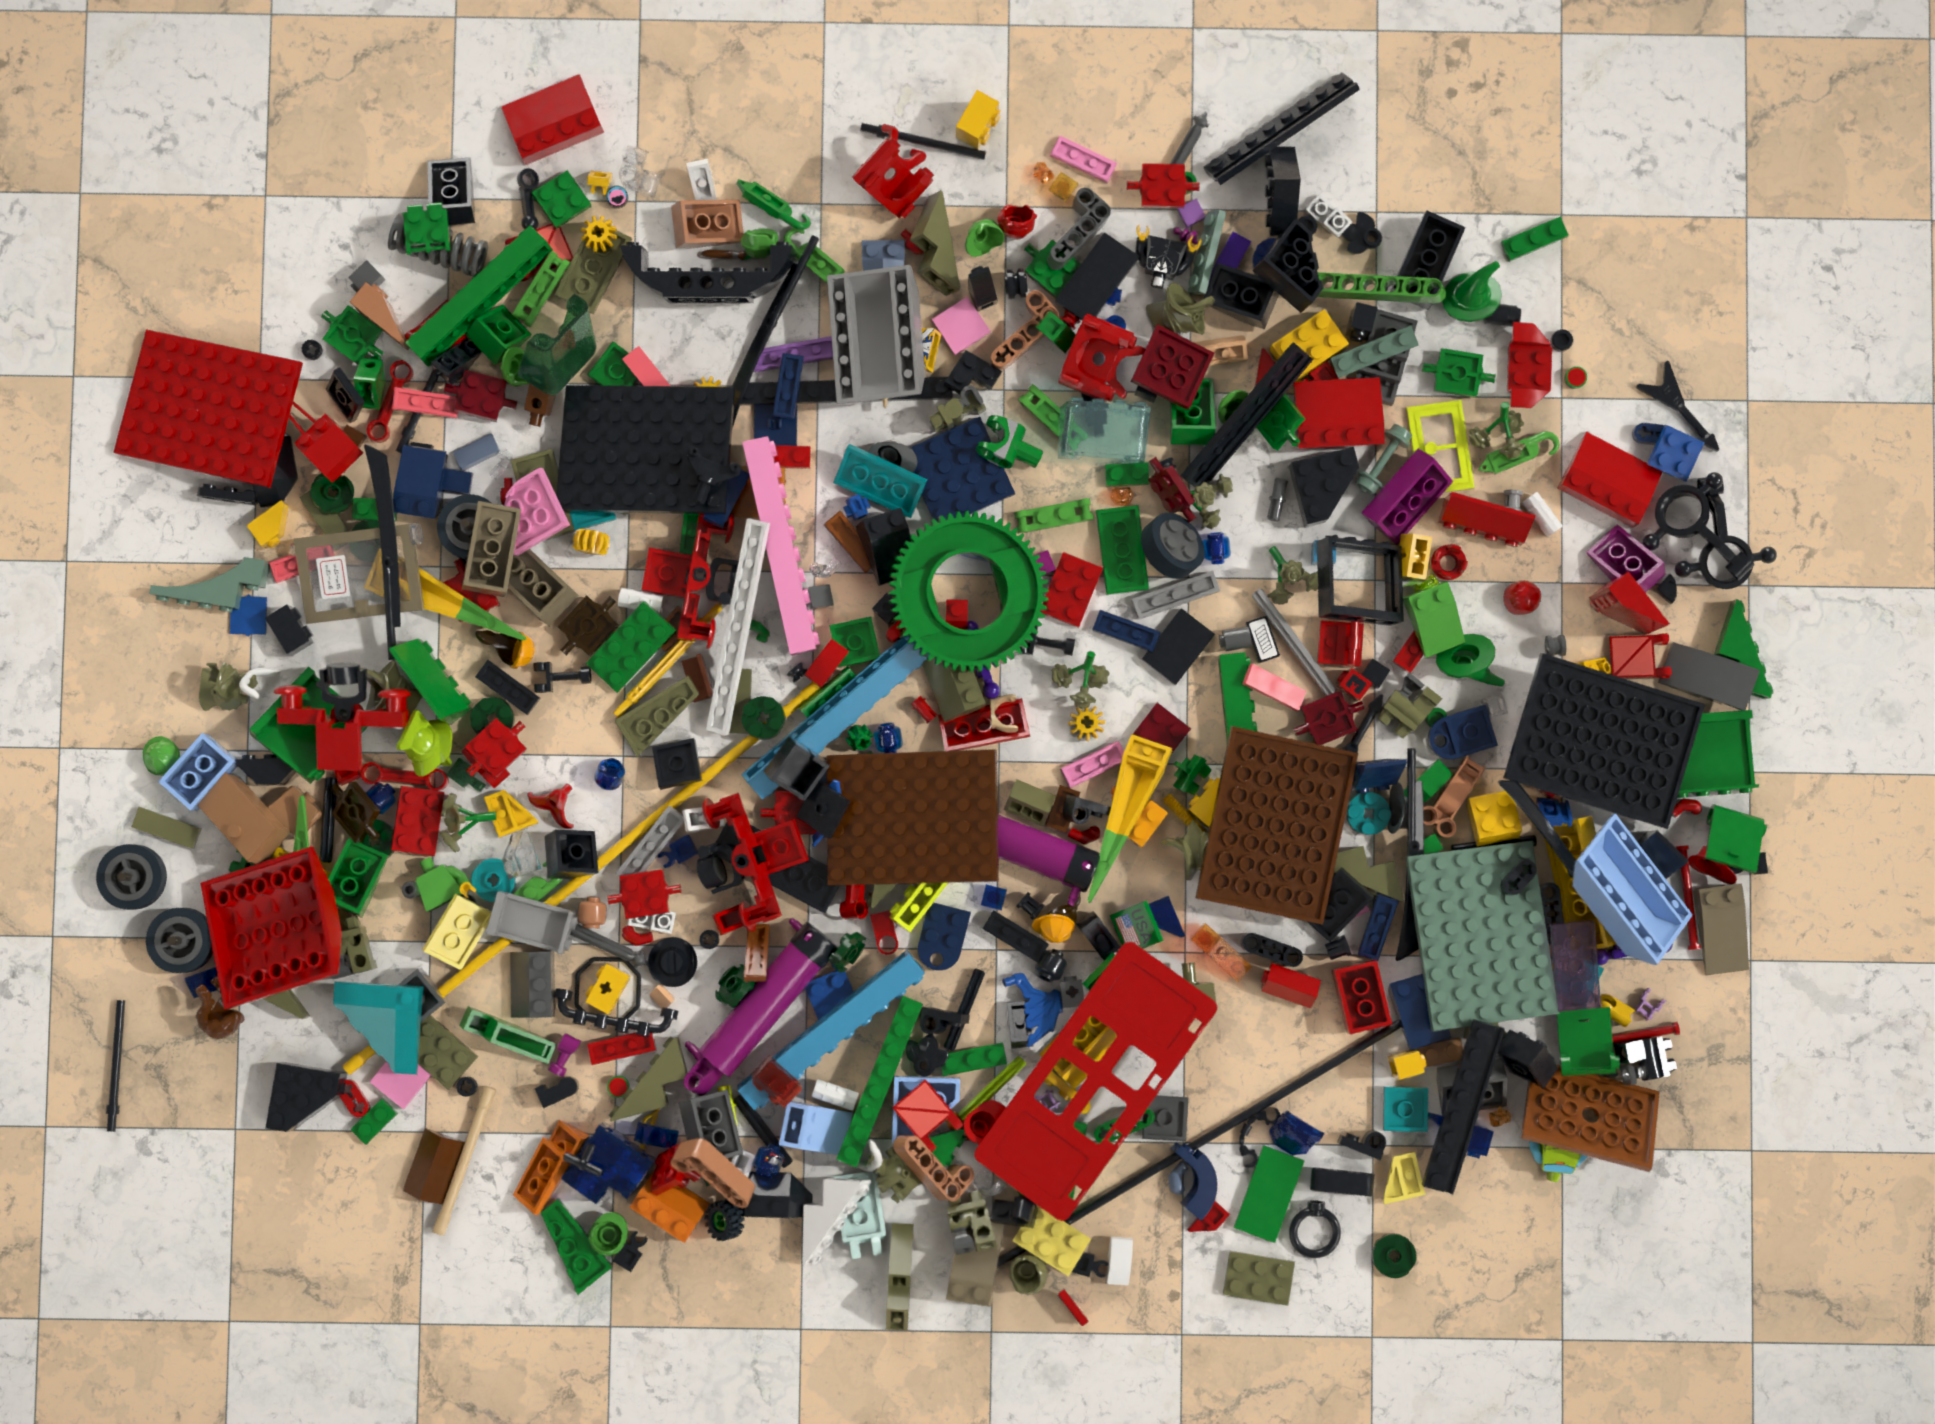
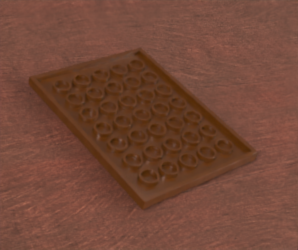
M1231 726L1195 898L1323 925L1358 753Z
M996 749L827 755V763L830 765L827 769V784H830L832 780H838L840 782L841 794L851 801L832 838H827L828 886L999 882Z

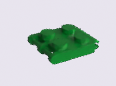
M442 202L426 204L427 210L424 211L422 204L407 205V212H403L407 255H412V252L426 251V253H431L433 250L443 249L451 251L447 209H443ZM445 243V245L431 246V244ZM419 245H425V246H426V247L411 248V246H419Z

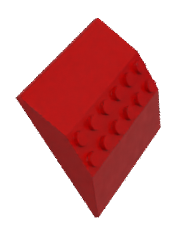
M313 846L200 883L225 1010L339 974L342 930L334 890Z

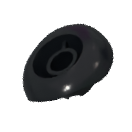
M678 937L665 938L651 949L648 956V969L651 976L658 983L668 987H679L689 982L694 976L697 969V955L692 945L686 940Z

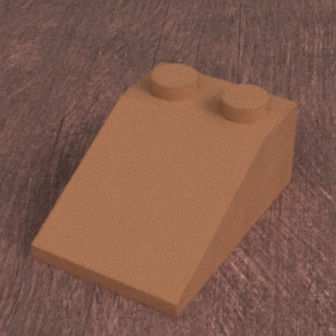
M740 199L680 200L671 206L676 249L741 243L744 232Z
M365 282L350 300V303L408 351L409 347L405 343L407 341L392 305L386 300L389 296L376 284L370 286Z

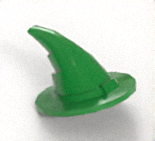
M1497 261L1482 267L1476 272L1460 274L1444 288L1446 296L1442 303L1444 310L1449 316L1458 321L1474 322L1483 320L1495 312L1502 298L1500 285L1491 276L1500 268Z
M1464 634L1465 643L1437 653L1436 664L1439 670L1447 676L1455 678L1468 677L1482 683L1500 687L1505 684L1504 679L1490 672L1488 668L1495 659L1496 649L1492 641L1484 635Z

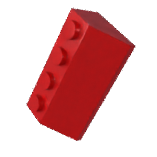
M1451 492L1444 498L1438 523H1442L1444 528L1450 530L1459 528L1463 529V533L1476 536L1477 533L1484 535L1486 540L1496 542L1498 539L1505 541L1507 546L1518 547V545L1521 546L1525 543L1536 515Z

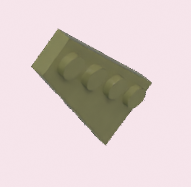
M688 675L616 719V724L635 755L638 757L700 693Z

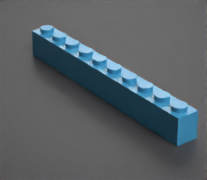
M908 636L901 637L741 774L762 800L772 795L779 786L770 780L764 770L789 736L815 753H821L828 743L841 735L843 730L853 725L864 712L871 710L878 700L886 697L890 690L897 684L902 683L913 670L922 666L927 658L925 655H919V648L913 650V642L906 643L909 639Z
M906 949L825 1016L821 1017L737 1085L738 1092L753 1110L758 1107L763 1108L769 1103V1098L775 1093L777 1095L782 1093L790 1081H796L802 1077L805 1069L809 1066L814 1067L821 1061L820 1057L825 1053H832L838 1047L840 1041L851 1038L855 1034L854 1030L860 1025L862 1027L867 1025L875 1013H881L886 1010L890 1001L894 998L899 999L906 993L905 989L910 985H917L925 974L923 968Z

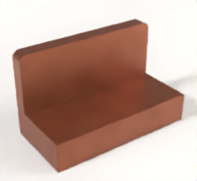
M700 653L696 657L681 661L685 676H690L700 693L693 702L712 698L713 689L703 655Z

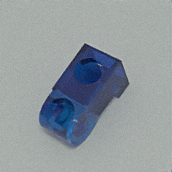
M638 1121L634 1141L644 1145L671 1148L677 1144L679 1130Z

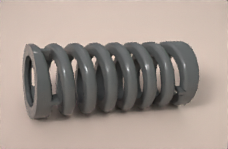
M399 213L390 229L388 249L391 251L397 249L400 254H406V244H403L405 237L403 213ZM449 229L450 245H451V242H452V239H453V231H452L451 229ZM395 231H397L396 240H394ZM460 232L455 236L451 255L448 259V251L446 249L440 250L437 256L436 250L431 251V253H425V251L412 252V255L409 256L413 258L419 256L422 261L430 260L434 265L440 263L443 268L451 267L455 272L462 270L465 275L474 277L482 271L487 256L488 242L480 240L478 243H475L474 237L469 236L463 248L462 258L458 262V255L464 241V235ZM473 248H475L472 264L468 265Z

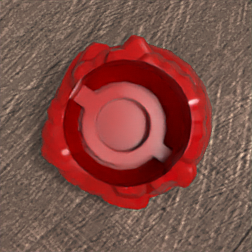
M1027 204L1023 207L1005 205L998 214V226L1007 237L1020 240L1032 232L1037 215Z

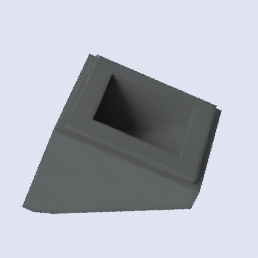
M830 584L808 587L813 610L834 605Z

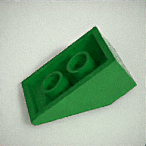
M1203 378L1189 410L1170 402L1171 444L1206 445L1214 436L1216 425L1213 378Z
M348 838L328 878L334 890L338 908L360 918L363 917L388 859L387 854L362 843H355L352 839Z

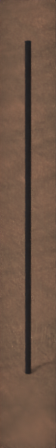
M1399 1020L1394 1021L1393 1025L1384 1027L1188 1144V1146L1194 1151L1397 1031L1401 1028ZM1176 1153L1171 1154L1072 1213L1064 1222L1069 1225L1073 1224L1182 1158ZM1018 1245L999 1257L998 1268L1027 1250Z

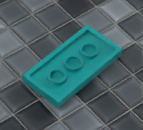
M849 444L833 483L891 510L901 508L904 516L912 518L928 479Z

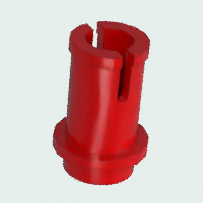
M919 696L911 703L912 709H916L928 724L937 716V713L925 702L926 698L923 699Z

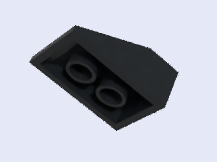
M470 158L428 161V203L442 202L443 209H447L449 225L475 223Z
M1218 263L1203 299L1213 296L1215 302L1210 307L1241 322L1265 330L1279 294L1259 276Z
M901 508L864 519L855 526L878 586L895 581V579L890 577L891 573H896L892 565L899 564L895 557H902L899 550L901 548L907 549L904 545L906 541L912 543L909 527Z

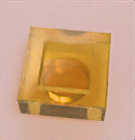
M1060 172L1050 186L1049 191L1064 202H1067L1079 183L1063 172Z

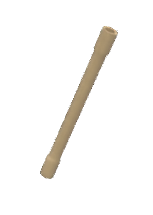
M483 1087L478 1107L453 1178L432 1230L433 1233L445 1236L469 1162L496 1093L494 1088Z

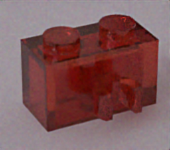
M770 1055L751 1074L752 1080H754L752 1084L761 1092L764 1089L769 1094L768 1098L777 1106L780 1104L785 1108L802 1090V1084Z

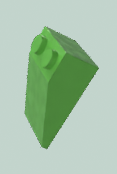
M1440 582L1403 597L1404 605L1425 658L1465 643L1456 601L1448 582Z

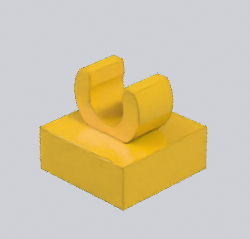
M591 170L587 180V185H592L591 193L595 194L596 187L600 186L603 189V195H606L608 187L612 182V173Z

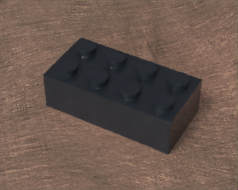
M1426 210L1397 276L1436 278L1442 283L1466 227ZM1392 285L1390 292H1393L1397 286ZM1411 287L1408 293L1416 292L1418 287ZM1439 288L1431 289L1429 294H1436ZM1410 302L1427 310L1433 305V303Z

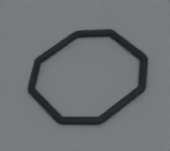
M619 957L591 958L575 975V1007L578 1010L585 1011L579 1005L580 974L594 961L624 962L637 976L636 1006L623 1017L629 1019L640 1007V973L629 961Z

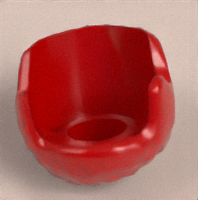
M1520 580L1512 583L1504 591V606L1514 615L1532 613L1541 602V591L1534 583Z

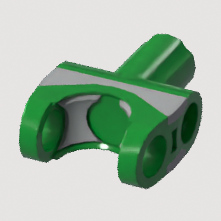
M989 416L986 424L998 436L999 442L988 443L981 441L977 445V453L991 463L1005 469L1012 468L1015 459L1036 468L1041 460L1043 451L1022 441L1026 432L1025 427L1002 416Z

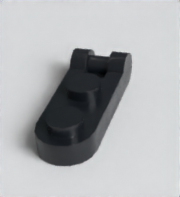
M203 484V487H198L197 496L205 499L247 505H257L259 503L255 492L252 490H245L243 493L237 492L236 488L224 487V490L216 489L215 485Z

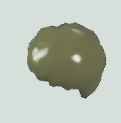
M1031 1255L1016 1257L1012 1261L1009 1270L1010 1279L1015 1290L1025 1295L1039 1293L1044 1288L1049 1273L1045 1262Z

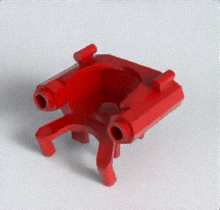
M883 124L881 130L884 133H888L889 138H886L852 178L899 219L901 216L906 218L915 208L913 203L934 181L932 179L934 174L926 166L923 169L919 168L913 174L910 170L925 161L926 154L921 150L911 149L910 159L901 158L898 155L900 152L899 147L901 146L897 142L898 129L895 126ZM893 168L895 170L894 176L886 179L884 177L886 172Z
M1087 313L1076 333L1058 383L1104 403L1107 401L1111 402L1115 392L1120 398L1124 399L1127 396V392L1117 380V366L1125 357L1143 355L1145 348L1140 345L1135 346L1137 337L1134 336L1133 332ZM1098 352L1103 353L1105 356V362L1100 366L1095 365L1093 362V356Z

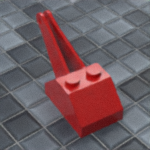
M293 401L292 405L314 423L305 431L290 412V420L302 434L294 444L333 483L364 452L328 414L325 413L316 420Z

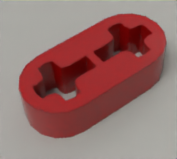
M346 1079L345 1084L352 1085L353 1087L351 1089L353 1097L349 1093H344L340 1098L353 1116L363 1117L370 1111V1103L354 1080ZM354 1099H356L359 1104L364 1103L365 1106L362 1108L364 1111L363 1113L361 1111H355L357 1105L354 1102Z

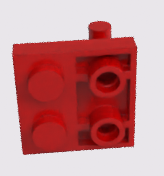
M1321 620L1317 664L1361 667L1364 624L1353 621L1349 623Z

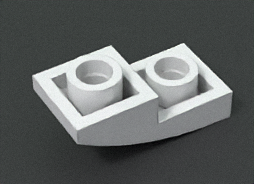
M1320 194L1304 210L1319 225L1337 238L1352 223L1338 207L1334 208Z
M670 911V913L628 919L627 925L672 934L676 912Z
M1111 1237L1108 1250L1107 1284L1129 1285L1133 1251L1132 1238Z

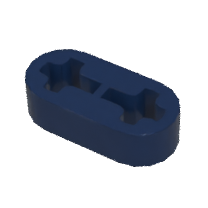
M1640 423L1634 427L1632 437L1638 443L1656 445L1659 436H1655V434H1660L1664 425ZM1644 428V432L1651 433V435L1641 438V434H1638L1637 431Z

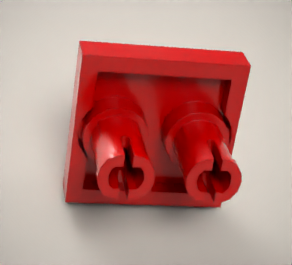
M679 1144L661 1152L657 1156L655 1173L651 1178L652 1186L650 1193L658 1196L676 1186L683 1189L688 1185L689 1179L696 1182L701 1178V1175L695 1170L680 1172L671 1166V1161Z

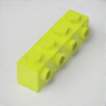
M948 883L910 885L903 894L905 896L900 903L896 902L891 908L890 912L892 914L889 918L905 931L911 932Z

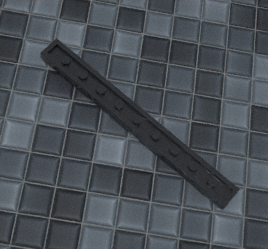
M925 377L921 394L888 398L887 401L953 399L951 389L944 386L948 377ZM835 380L800 381L797 404L837 403ZM778 382L749 383L740 406L774 404ZM882 399L870 400V401H862V402H879V401H882Z

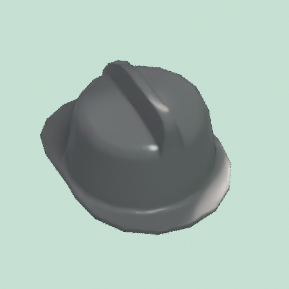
M896 441L877 442L868 450L869 453L910 472H913L917 467L918 461L914 451L907 445L897 443Z
M1397 782L1396 785H1392L1389 796L1391 818L1387 826L1391 834L1396 833L1399 829H1407V797L1404 796L1401 783Z

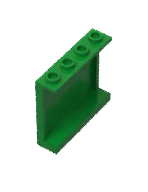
M308 666L291 685L306 688L307 692L302 694V706L325 709V715H330L334 704H329L322 700L321 689L316 685L320 679L316 676L315 671ZM329 687V691L332 694L340 696L338 693H336L333 689ZM280 696L249 729L250 735L311 784L314 780L318 781L325 773V770H317L316 725L279 724L277 722V708L282 707ZM345 722L333 724L332 728L345 729ZM361 726V733H363L368 726Z
M1752 710L1702 713L1677 798L1688 797V793H1696V797L1710 796V791H1717L1718 795L1731 794V790L1739 789V793H1752V788L1759 787V784H1755L1749 719L1753 718Z

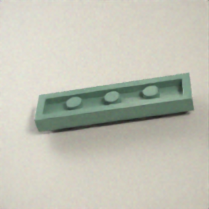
M1220 209L1208 211L1204 218V228L1200 237L1202 243L1194 259L1192 276L1188 282L1189 288L1187 293L1202 295L1207 292L1226 212Z
M1410 325L1331 357L1330 360L1337 378H1340L1414 348L1419 344Z

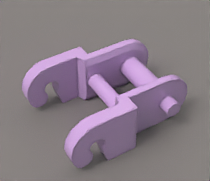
M1650 988L1643 992L1639 998L1641 1002L1638 1006L1635 1005L1636 1009L1634 1011L1635 1013L1639 1011L1646 1017V1021L1652 1019L1654 1012H1659L1662 1004L1666 1002V1000L1662 999L1656 1007L1646 1002L1645 998L1648 996L1647 993L1651 991ZM1644 1004L1651 1009L1649 1013L1641 1008Z
M1046 1090V1094L1041 1097L1039 1094L1035 1096V1099L1041 1100L1042 1104L1048 1109L1054 1107L1057 1109L1058 1104H1060L1052 1096L1053 1090ZM1048 1096L1052 1103L1050 1107L1047 1106L1043 1099Z

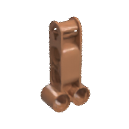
M1469 755L1465 756L1434 804L1423 807V810L1431 813V820L1429 822L1424 821V826L1433 824V831L1439 838L1453 836L1456 831V824L1452 819L1486 767L1484 765L1480 766L1471 760ZM1442 822L1449 825V832L1447 834H1443L1440 831Z

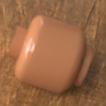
M587 897V901L579 903L578 922L584 928L600 929V925H604L606 922L607 905L601 903L600 898Z

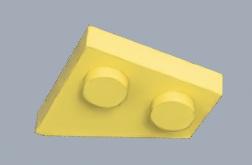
M1415 1152L1392 1156L1383 1204L1425 1195Z

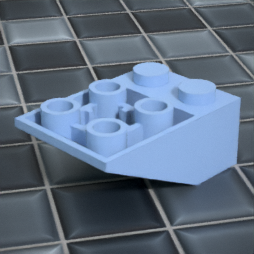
M788 1100L779 1145L838 1155L851 1124L853 1112Z

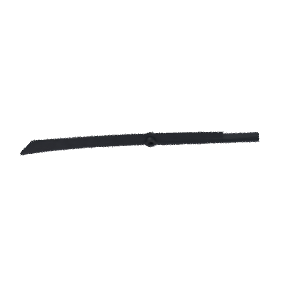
M814 235L811 236L799 262L793 263L732 384V387L735 389L733 426L759 358L819 241V238Z
M365 444L364 449L375 493L380 530L388 660H396L389 649L396 646L395 627H401L396 527L387 455Z
M1407 748L1408 857L1424 855L1422 781H1416L1415 748ZM1408 872L1406 874L1404 913L1396 961L1404 959L1419 949Z
M1517 780L1498 781L1499 785L1518 804L1568 870L1569 876L1574 878L1576 859Z

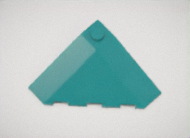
M335 981L333 1004L338 1010L341 1009L346 1014L351 1025L358 1033L361 1032L368 1039L369 1045L379 1056L382 1055L390 1064L389 1068L394 1073L417 1075L423 987Z

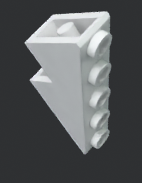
M847 1178L823 1180V1203L804 1205L803 1264L811 1263L815 1265L821 1259L820 1254L824 1248H827L833 1242L832 1237L836 1231H839L845 1225L844 1220L848 1214H851L857 1208L856 1203L860 1197H863L869 1191L868 1186L871 1180Z

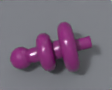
M1179 227L1173 229L1175 235H1180V241H1185L1188 244L1189 238L1193 236L1192 244H1198L1196 231L1189 233L1188 229L1183 231Z

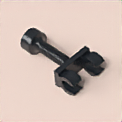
M1032 634L1034 640L1030 646L1025 649L1020 647L1021 654L1033 656L1034 647L1037 644L1038 646L1059 648L1063 650L1064 655L1072 656L1075 639L1067 638L1062 642Z
M551 662L533 663L535 672L546 671V684H534V692L536 693L553 692V681L556 680L567 681L572 679L580 680L582 684H591L592 673L589 666L581 667L578 672L552 673Z

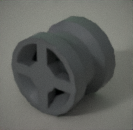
M1558 635V637L1554 638L1546 636L1545 653L1551 656L1557 654L1565 656V636Z

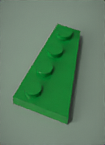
M559 1198L541 1212L548 1231L557 1246V1251L565 1264L566 1271L574 1284L575 1291L579 1295L613 1266L604 1255L597 1253L591 1247L588 1239L589 1235Z

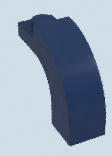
M1175 1142L1170 1149L1189 1164L1194 1177L1191 1190L1180 1203L1202 1221L1210 1211L1216 1198L1217 1176L1215 1169L1203 1152L1198 1149L1194 1152L1187 1144L1184 1143L1181 1146Z

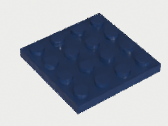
M980 416L910 447L916 454L918 461L913 473L928 479L922 492V497L932 519H935L938 523L939 516L943 515L946 519L947 514L951 513L955 518V513L960 511L962 517L965 511H969V514L972 515L975 511L983 510L1016 494L1004 468L986 460L976 451L979 442H992Z

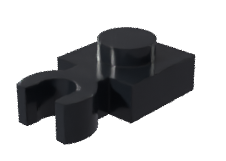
M637 1231L631 1235V1244L625 1243L624 1247L612 1260L630 1273L643 1254L638 1251V1248L644 1246L648 1240L645 1237L641 1243L636 1242L635 1236L638 1233Z
M1084 1252L1072 1272L1089 1277L1090 1272L1093 1271L1098 1277L1103 1278L1106 1274L1099 1272L1098 1268L1100 1265L1108 1266L1109 1263L1105 1260L1095 1262L1094 1254Z

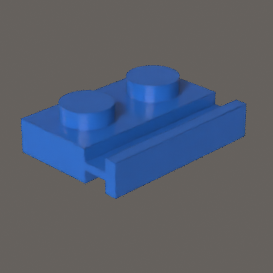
M1537 797L1536 806L1552 827L1555 825L1562 826V823H1567L1568 827L1572 826L1573 818L1568 800L1562 803L1559 802V799Z

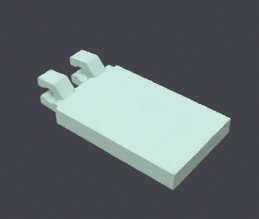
M871 1171L833 1177L871 1180L868 1186L869 1191L863 1197H860L856 1203L857 1208L851 1214H848L844 1220L845 1225L841 1228L843 1243L846 1242V1245H850L852 1259L861 1258L859 1243L871 1241L874 1256L883 1254L881 1240L885 1239L886 1229L880 1190L876 1181L878 1178L877 1174Z

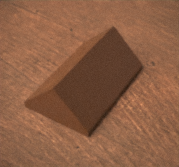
M425 1128L403 1191L418 1200L443 1205L465 1142Z

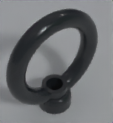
M1308 1201L1307 1208L1294 1216L1289 1228V1238L1292 1246L1298 1253L1308 1258H1322L1329 1255L1335 1250L1341 1237L1340 1223L1337 1217L1325 1208L1324 1201ZM1308 1216L1324 1217L1331 1224L1332 1238L1321 1249H1308L1302 1245L1298 1238V1227Z

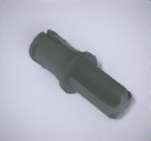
M1275 478L1272 496L1269 497L1271 501L1267 519L1274 522L1280 520L1282 506L1286 502L1284 497L1288 480Z

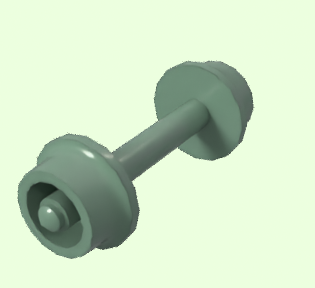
M1394 424L1390 430H1386L1385 436L1391 441L1371 472L1368 474L1359 470L1357 473L1359 477L1355 484L1362 492L1374 495L1377 489H1381L1383 484L1376 478L1397 446L1409 448L1412 434L1405 427Z

